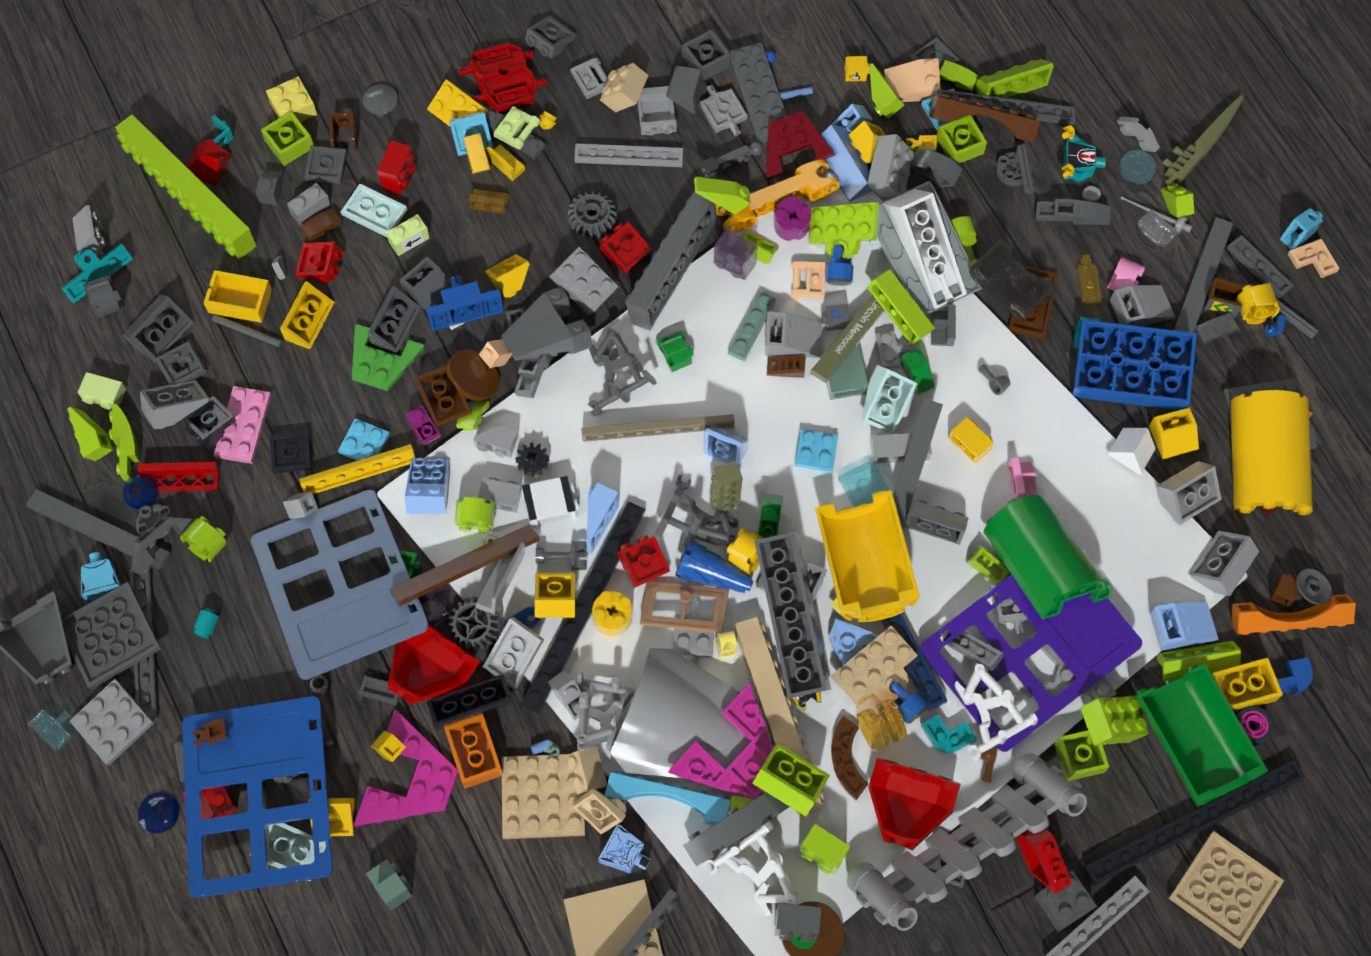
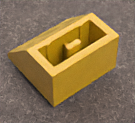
M863 121L849 134V137L852 140V146L860 151L861 159L865 163L872 164L878 136H885V133L879 126Z
M1190 408L1153 418L1149 427L1162 459L1199 449L1197 424Z

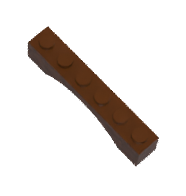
M942 93L940 97L934 95L929 114L931 118L951 122L957 118L969 115L988 116L1003 124L1013 137L1035 142L1040 121L1035 120L1036 116L1025 114V117L1018 116L1019 112L1008 110V113L1001 112L1002 108L991 106V109L985 108L983 103L974 102V105L967 103V99L957 98L956 101L950 99V95Z

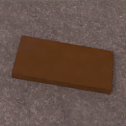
M1025 265L1022 266L1008 327L1010 332L1041 340L1045 339L1059 273Z

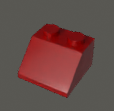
M226 786L201 791L202 819L227 816L237 810Z

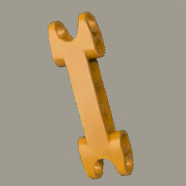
M816 160L798 167L795 171L796 176L751 193V204L736 215L724 208L719 209L720 206L715 204L716 214L718 216L732 215L724 222L723 228L726 233L734 234L755 226L758 221L757 217L775 211L778 204L788 197H795L799 200L809 197L810 201L815 202L836 192L840 187V183L835 177L821 178L829 170V165L825 160Z

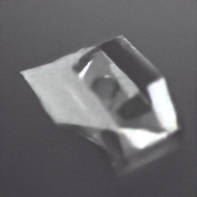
M1152 210L1145 214L1138 222L1142 233L1159 246L1166 247L1179 233Z

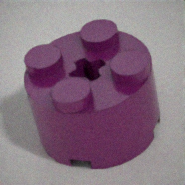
M788 197L780 202L775 209L774 215L776 234L787 241H791V239L800 240L807 235L811 222V209L809 206L795 197Z

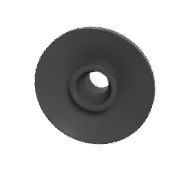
M1304 569L1298 574L1296 579L1297 587L1306 600L1316 605H1323L1331 599L1332 588L1323 574L1314 569Z

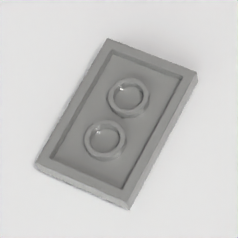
M512 617L508 620L483 667L494 676L503 674L507 685L514 690L519 686L544 639Z

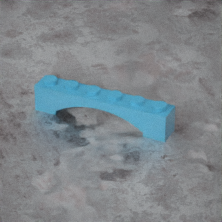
M622 771L610 772L605 796L609 799H620L624 804L627 800L646 796L676 800L697 811L705 819V824L713 826L727 817L726 813L729 811L731 801L721 794L711 796L707 795V792L696 789L694 792L687 790V787L682 785L668 786L666 782L661 780L651 782L647 781L646 777L636 775L634 778L627 776V773Z

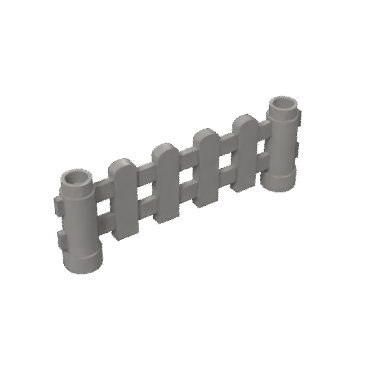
M1033 753L1022 755L1014 765L1013 777L1023 786L1014 791L1006 785L991 795L994 805L984 812H980L975 807L971 808L958 817L961 825L960 828L949 835L942 829L938 830L925 839L928 849L916 857L909 851L903 853L891 861L895 871L886 877H883L882 873L868 862L857 864L848 874L847 885L856 895L857 901L865 909L871 906L876 911L874 916L883 926L889 923L900 931L909 930L914 926L918 918L917 911L913 908L915 904L924 898L932 903L942 900L948 894L945 884L959 875L966 880L979 875L982 871L980 864L982 859L993 852L1000 857L1010 854L1016 848L1014 838L1024 831L1028 830L1032 834L1043 832L1049 826L1047 816L1058 809L1070 816L1081 814L1087 805V798L1082 794L1085 791L1084 787L1076 780L1071 782L1066 780L1062 770L1055 765L1049 767L1037 755ZM1037 794L1044 798L1035 806L1028 801ZM1007 814L1014 819L1002 828L995 823ZM974 836L981 841L969 850L962 846L963 843ZM939 859L947 863V865L935 873L927 868ZM906 881L909 882L913 887L905 893L901 894L896 890L897 887Z

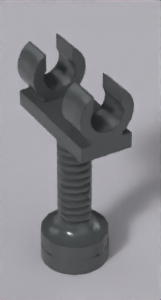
M571 541L570 552H546L544 548H536V563H544L546 559L571 560V570H586L587 560H575V551H587V542Z

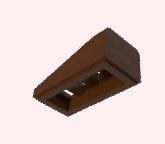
M806 356L768 357L767 376L804 378ZM773 363H777L776 370H773ZM780 363L784 364V370H780ZM788 364H792L791 369H788Z

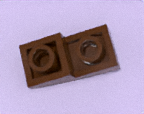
M332 208L310 218L299 229L310 241L325 236L326 230L340 226L342 219Z

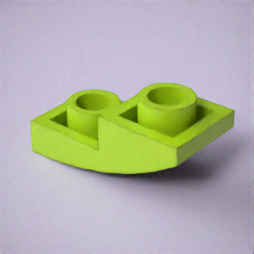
M947 60L944 61L939 72L940 79L954 82L955 87L971 92L978 79V75Z
M470 400L468 406L472 414L458 419L457 428H462L466 431L474 430L482 423L481 415L489 408V400Z

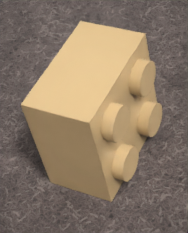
M634 63L613 70L608 76L609 80L606 86L602 89L603 94L600 101L614 112L637 104L648 75Z

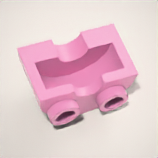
M1121 257L1108 285V289L1114 291L1138 285L1139 281H1136L1137 276H1142L1145 267Z

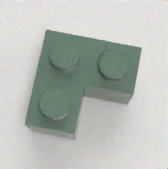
M386 859L367 872L366 875L385 904L392 911L412 897L409 892L412 888L403 875L400 877L397 875L401 871L394 862L390 864Z

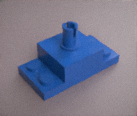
M456 276L457 283L455 277H451L452 288L441 291L443 304H435L430 308H426L431 331L503 313L499 289L488 290L480 294L477 281L463 285L461 276Z

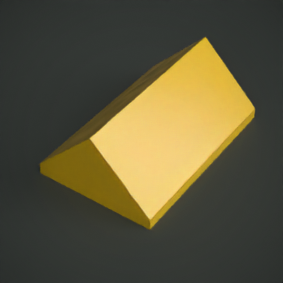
M307 281L304 282L280 328L284 339L311 349L335 302Z

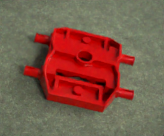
M510 43L472 52L468 67L459 69L460 76L473 74L480 89L481 95L472 96V98L478 103L486 102L487 105L497 112L533 103L535 89L539 86L547 85L545 77L535 80L532 71L527 67L526 59L534 57L532 50L522 52L520 47ZM500 71H505V72H507L508 74H507V75H501L499 72H500ZM526 83V85L500 91L503 88H507L510 86H518L519 84Z

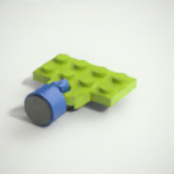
M870 202L811 208L809 244H825L828 255L832 257L831 263L826 264L825 281L828 284L845 286L853 283L854 266L851 265V257L858 254L860 241L877 240L879 203Z

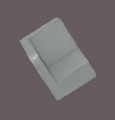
M312 492L295 494L283 501L290 519L306 517L318 510Z

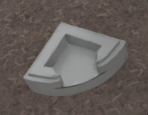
M278 256L272 262V267L278 278L282 280L286 278L287 270L282 256Z

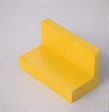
M501 144L494 150L490 146L486 148L488 160L512 181L525 171V166Z

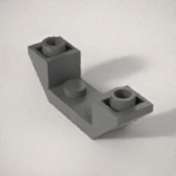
M163 516L134 541L131 570L138 574L147 572L155 560L147 552L146 548H151L156 544V539L161 535L164 536L172 529L171 526L178 534H183L195 519Z

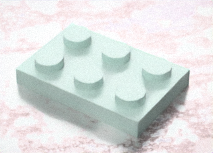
M359 184L341 210V214L387 237L386 232L398 225L407 211V206Z

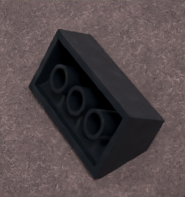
M503 674L427 701L436 731L453 723L482 713L484 715L513 704Z

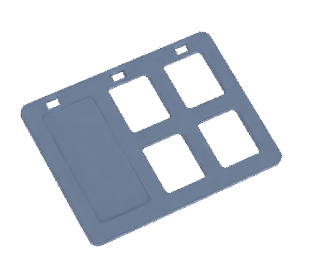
M363 491L320 508L306 517L289 520L252 536L251 544L297 673L301 679L313 678L424 633L428 629L429 625L418 598L399 606L390 593V588L410 580V577L374 491ZM365 507L374 532L339 547H332L324 527V522L355 509ZM377 509L379 516L373 518L370 511ZM307 528L311 529L319 550L318 555L278 570L269 549V544ZM381 547L389 565L390 573L349 589L339 566L340 562ZM395 555L398 563L391 565L389 558ZM325 569L333 587L334 596L300 610L292 611L284 585ZM415 603L418 611L411 613L408 606Z

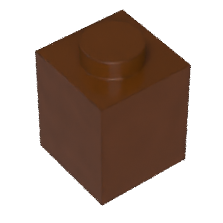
M1283 573L1277 579L1270 600L1289 607L1294 602L1298 592L1297 578L1291 574Z

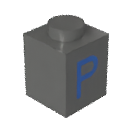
M848 304L825 306L824 313H821L822 324L826 325V331L842 330L850 323Z

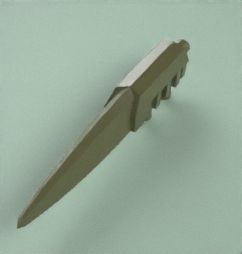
M1243 94L1208 127L1194 145L1190 144L1185 151L1178 146L1173 150L1179 156L1176 162L1173 163L1168 158L1164 160L1162 164L1169 168L1165 173V176L1168 178L1165 181L1166 185L1181 183L1207 154L1235 115L1244 98Z

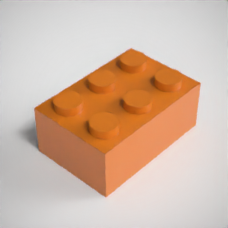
M483 713L444 727L464 789L503 775Z

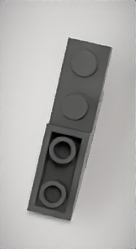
M1055 199V202L1037 201L1036 221H1073V224L1110 225L1111 207L1104 204L1074 199Z
M551 354L539 355L540 358L522 360L518 370L520 377L514 391L516 396L534 399L543 371L549 367L552 358Z

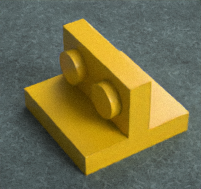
M328 798L331 836H354L353 816L356 806L355 798ZM310 819V822H311V830H312V836H313L312 819Z

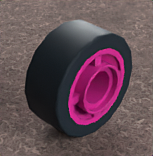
M1249 706L1236 714L1237 719L1254 747L1261 745L1271 736L1273 722L1265 710ZM1249 723L1254 724L1256 730H1252L1249 727Z

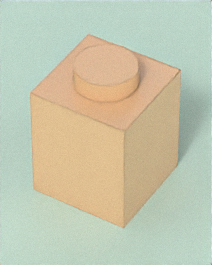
M502 339L487 342L479 354L489 368L505 365L512 356Z

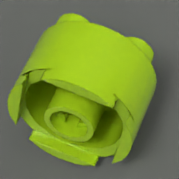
M463 497V501L457 499L454 524L459 526L460 531L469 532L471 529H478L481 533H489L494 525L495 502L490 501V504L485 503L486 499L477 497Z
M201 516L199 519H195L180 536V539L183 543L186 541L189 543L188 549L204 561L208 558V562H211L226 545V540L223 538L226 534L218 527L213 528L209 525L210 522Z

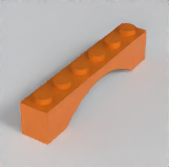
M1349 594L1332 595L1331 599L1323 605H1314L1305 610L1292 613L1267 611L1252 602L1232 604L1231 625L1237 634L1242 635L1254 632L1268 633L1269 631L1277 630L1288 631L1289 629L1305 630L1312 627L1326 628L1327 626L1335 625L1346 626L1347 624H1354L1356 603Z

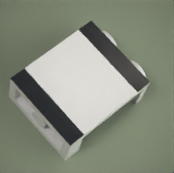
M568 476L522 485L531 527L538 526V520L571 513L572 519L576 518V511L579 508L577 499L573 500L572 493H575L573 482L568 481Z

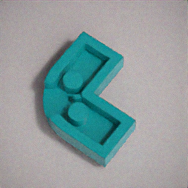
M936 715L920 725L931 744L937 750L944 753L957 752L977 740L967 722L949 731L940 716Z

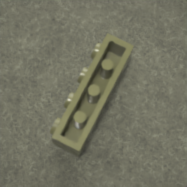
M736 461L713 468L712 483L710 484V504L713 509L716 508L717 512L729 513L734 508L740 506L743 477Z

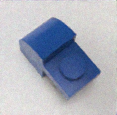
M1309 658L1289 661L1283 666L1287 678L1277 679L1282 694L1291 691L1293 696L1299 695L1310 685L1313 678Z

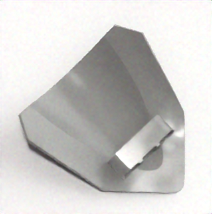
M649 648L636 692L610 753L625 773L682 778L669 774L667 771L696 741L726 769L750 743L721 714L738 693L734 687L713 676L673 649Z

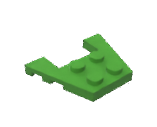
M356 324L352 379L388 391L403 375V371L415 361L417 355L424 351V344L408 340L402 356H397L368 347V331L370 328Z

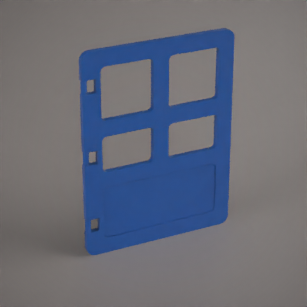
M311 696L186 717L182 722L190 894L195 898L324 878L331 875L333 872L322 712L319 699ZM221 718L227 720L228 740L213 745L208 744L207 741L200 746L193 744V741L198 740L200 735L196 737L192 734V731L205 730L206 723ZM311 720H317V729H310ZM303 773L309 774L310 801L308 803L264 809V780ZM315 780H321L322 790L315 791ZM247 783L248 811L246 813L202 819V790ZM312 819L314 862L268 870L266 826ZM249 829L251 872L249 874L205 880L203 837L210 834ZM325 841L326 852L319 853V842Z

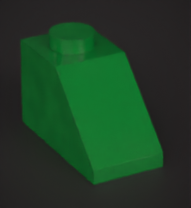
M920 348L903 354L900 365L908 379L917 383L915 387L917 395L933 389L935 386L929 364Z

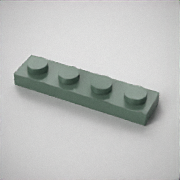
M759 291L728 350V355L745 362L766 322L767 311L771 312L776 303L775 297Z

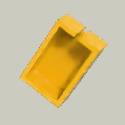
M214 270L209 284L211 289L208 288L204 300L208 313L262 323L272 293L269 281Z

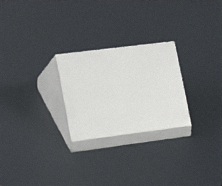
M1123 428L1108 455L1141 475L1156 448L1148 428Z

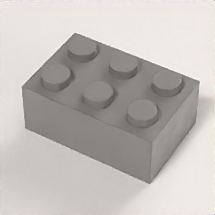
M897 134L878 136L867 185L883 201L906 192L911 162L914 158V152Z
M580 247L549 276L559 287H562L564 292L588 316L595 312L618 288L615 282Z

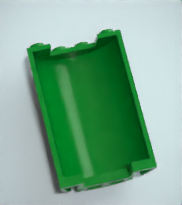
M1028 494L1019 499H1012L1005 507L987 520L983 533L1042 620L1060 614L1065 601L1091 593L1090 598L1094 603L1111 597V586L1045 496Z
M1206 664L1190 666L1186 669L1187 673L1177 680L1171 678L1164 682V686L1160 688L1156 685L1147 690L1145 687L1135 693L1138 705L1196 807L1201 806L1200 804L1202 806L1268 772Z

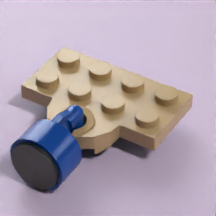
M892 626L887 628L831 675V678L857 707L871 695L885 703L893 701L898 706L895 712L906 724L914 722L929 708V703L918 691L911 696L905 692L908 685V677L904 668L918 655Z

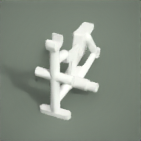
M977 664L975 666V671L966 689L958 681L955 682V689L964 704L975 703L982 719L979 729L984 743L977 747L976 745H970L967 748V752L971 750L977 752V755L972 758L973 762L980 759L981 753L997 744H1004L1006 739L1031 725L1037 724L1038 719L1035 713L1030 714L1025 720L1013 703L1014 696L1011 691L1004 690L985 670L984 665ZM980 679L997 695L996 697L983 700L981 694L974 693ZM1000 706L1008 708L1017 724L1005 731L1000 730L998 735L991 738L988 730L991 723L988 709Z
M770 821L737 842L717 858H710L703 863L704 866L709 863L714 865V870L709 873L710 875H714L718 871L719 866L725 862L737 873L743 872L751 878L759 888L754 894V899L766 915L773 914L768 903H787L793 905L798 899V894L794 891L783 866V854L775 852L764 837V834L773 828ZM756 840L768 856V862L759 873L748 864L743 863L740 865L732 858ZM774 870L784 893H767L769 884L766 880Z

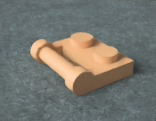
M792 262L793 290L791 291V298L824 299L825 262ZM801 270H806V290L800 289Z

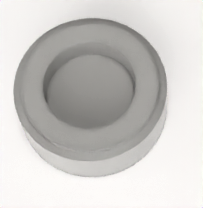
M1095 186L1086 187L1082 193L1083 201L1097 203L1101 197L1100 190Z

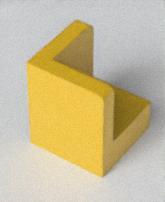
M386 731L371 745L375 751L390 762H393L406 748L392 733Z

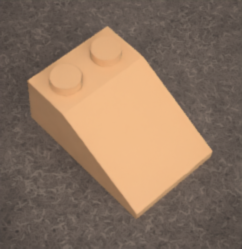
M938 58L920 59L884 69L885 79L902 102L927 100L934 97V95L936 96L937 90L940 89Z

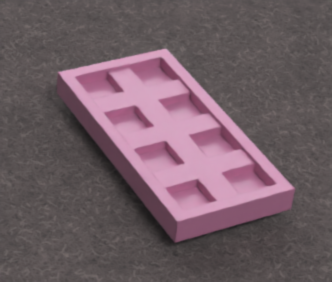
M233 386L227 410L237 421L221 432L224 437L217 442L214 452L215 458L253 464L271 399L270 392Z

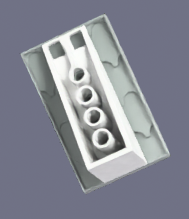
M931 182L923 183L879 203L877 238L899 282L909 292V295L919 305L925 315L983 289Z

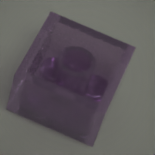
M726 229L714 245L713 263L718 268L725 269L734 277L745 281L756 265L758 246Z

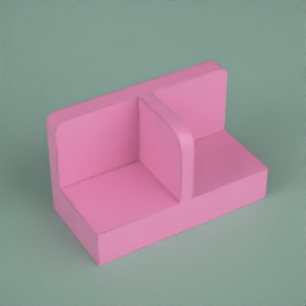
M1019 457L1011 458L1008 469L1014 498L1019 499L1028 494L1038 495L1035 483L1037 473L1033 472L1031 462H1019Z

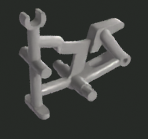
M579 672L577 680L581 693L577 706V712L580 714L578 735L576 737L578 742L577 749L585 751L587 747L607 742L606 750L610 751L617 735V728L611 724V721L617 711L624 709L630 699L634 697L636 689L620 686V679L618 677H613L612 684L584 679V673ZM595 689L612 692V700L614 702L606 713L590 705ZM592 718L599 721L600 730L587 734L589 719Z

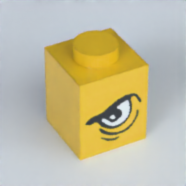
M867 56L845 58V81H866L867 74H870V63H867Z

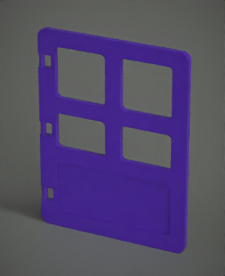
M1011 574L939 631L926 639L921 644L920 650L979 726L982 724V719L975 703L965 705L955 689L956 681L964 689H966L967 685L964 684L941 655L940 650L970 626H976L989 644L1003 653L1004 657L994 670L987 672L996 682L1008 673H1013L1039 705V709L1035 712L1038 719L1037 724L1031 725L1006 739L1004 744H997L999 751L1008 752L1142 647V639L1108 598L1094 603L1090 598L1091 593L1065 601L1060 614L1042 620ZM996 593L1000 599L991 605L987 599ZM1007 598L1012 599L1037 630V633L1017 649L1011 648L987 618V613ZM948 630L951 636L942 642L939 636ZM1045 645L1051 647L1075 677V681L1055 697L1049 695L1025 665V660ZM980 679L974 693L983 694L989 687ZM990 716L991 723L988 730L990 737L993 738L998 735L1001 729Z

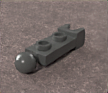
M753 142L749 147L745 145L716 159L714 157L706 159L702 162L704 168L701 171L705 178L715 179L719 177V173L727 172L734 166L745 164L750 159V155H760L763 151V146L760 142Z

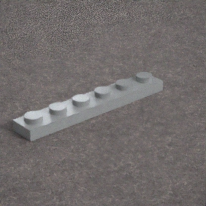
M598 144L575 145V163L682 167L683 148Z
M1134 876L1045 956H1079L1150 891Z

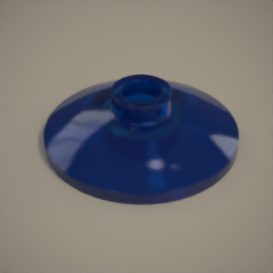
M167 793L151 794L140 804L138 809L139 823L148 832L156 834L166 832L176 824L179 818V805ZM160 808V813L155 815L154 810Z

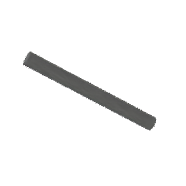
M216 314L212 317L213 322L274 346L280 347L282 345V340Z

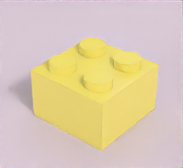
M299 76L266 91L269 102L278 118L291 111L299 122L317 115L314 103Z

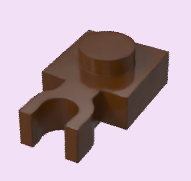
M221 718L206 723L205 730L192 731L194 736L200 735V738L193 741V744L200 746L207 741L208 744L213 745L228 740L227 720Z

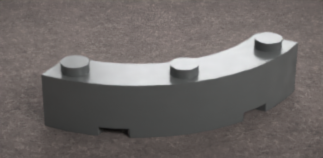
M762 790L764 794L740 809L737 806L726 813L728 817L701 834L698 830L688 837L690 841L683 846L695 866H698L721 850L726 849L790 806Z

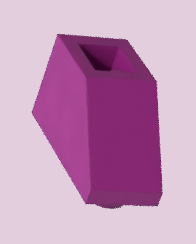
M422 405L405 414L408 424L423 445L441 437Z

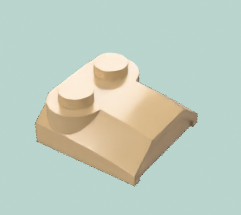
M594 788L583 794L572 805L600 834L622 822L626 816V807L623 801L614 798L609 799Z

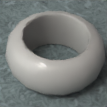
M323 675L315 676L310 681V688L316 693H322L328 688V679ZM322 679L325 682L324 686L319 689L315 688V681Z

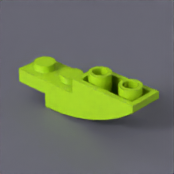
M112 404V411L109 413L112 428L109 429V436L117 446V455L119 457V463L116 465L117 474L124 481H131L132 463L140 462L138 443L126 416L117 404Z

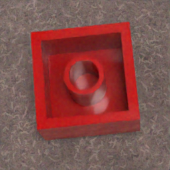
M391 140L377 172L382 189L402 195L404 189H407L409 186L411 174H414L416 171V164L411 146Z

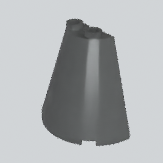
M55 591L37 600L36 605L12 619L0 622V650L36 684L41 682L45 685L56 680L55 676L61 673L64 675L73 670L58 595Z

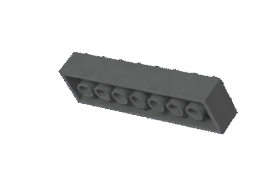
M695 191L687 199L683 211L679 212L675 224L671 225L667 237L662 239L659 250L653 254L651 263L643 271V276L635 283L633 292L626 298L625 304L627 305L630 324L649 331L652 329L717 221L715 203L700 196Z
M790 532L755 540L787 697L793 698L831 690L798 533Z

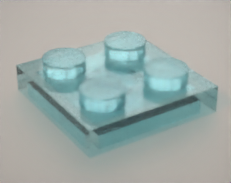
M872 460L838 476L839 482L854 507L862 503H873L872 494L880 490H889Z

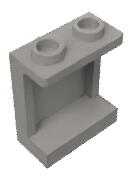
M669 86L642 89L637 101L641 135L677 132L673 101L666 97Z

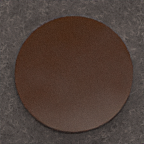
M469 349L459 350L448 360L446 368L447 376L458 388L457 391L464 397L474 401H483L492 397L500 385L499 374L496 368H489L477 351Z

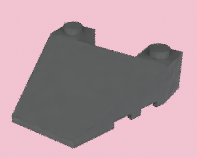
M562 287L544 292L501 335L515 361L540 358L539 355L543 354L558 356L557 353L569 351V354H574L592 348L591 332L583 319L565 325L561 317L570 315L568 296Z

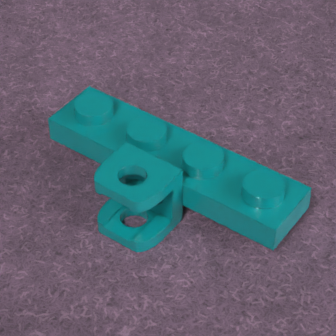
M122 244L116 246L100 259L93 251L84 248L74 255L76 264L83 272L61 287V289L71 302L75 303L86 295L83 284L103 276L113 275L133 260V258Z

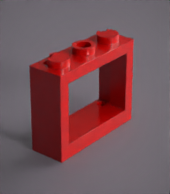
M1045 829L1041 833L1032 834L1026 830L1015 837L1029 873L1049 890L1057 894L1072 884L1054 836Z

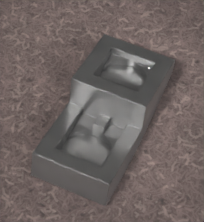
M1231 313L1196 326V330L1205 345L1219 337L1223 338L1238 331L1239 327Z

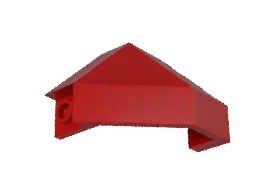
M429 623L428 629L424 633L395 645L387 689L401 696L409 705L464 687L480 663L472 653L462 649L455 641L445 634L438 632Z
M877 758L868 788L883 841L899 844L913 851L952 814L961 783L941 775L929 774L927 771L915 767L903 766L892 760Z

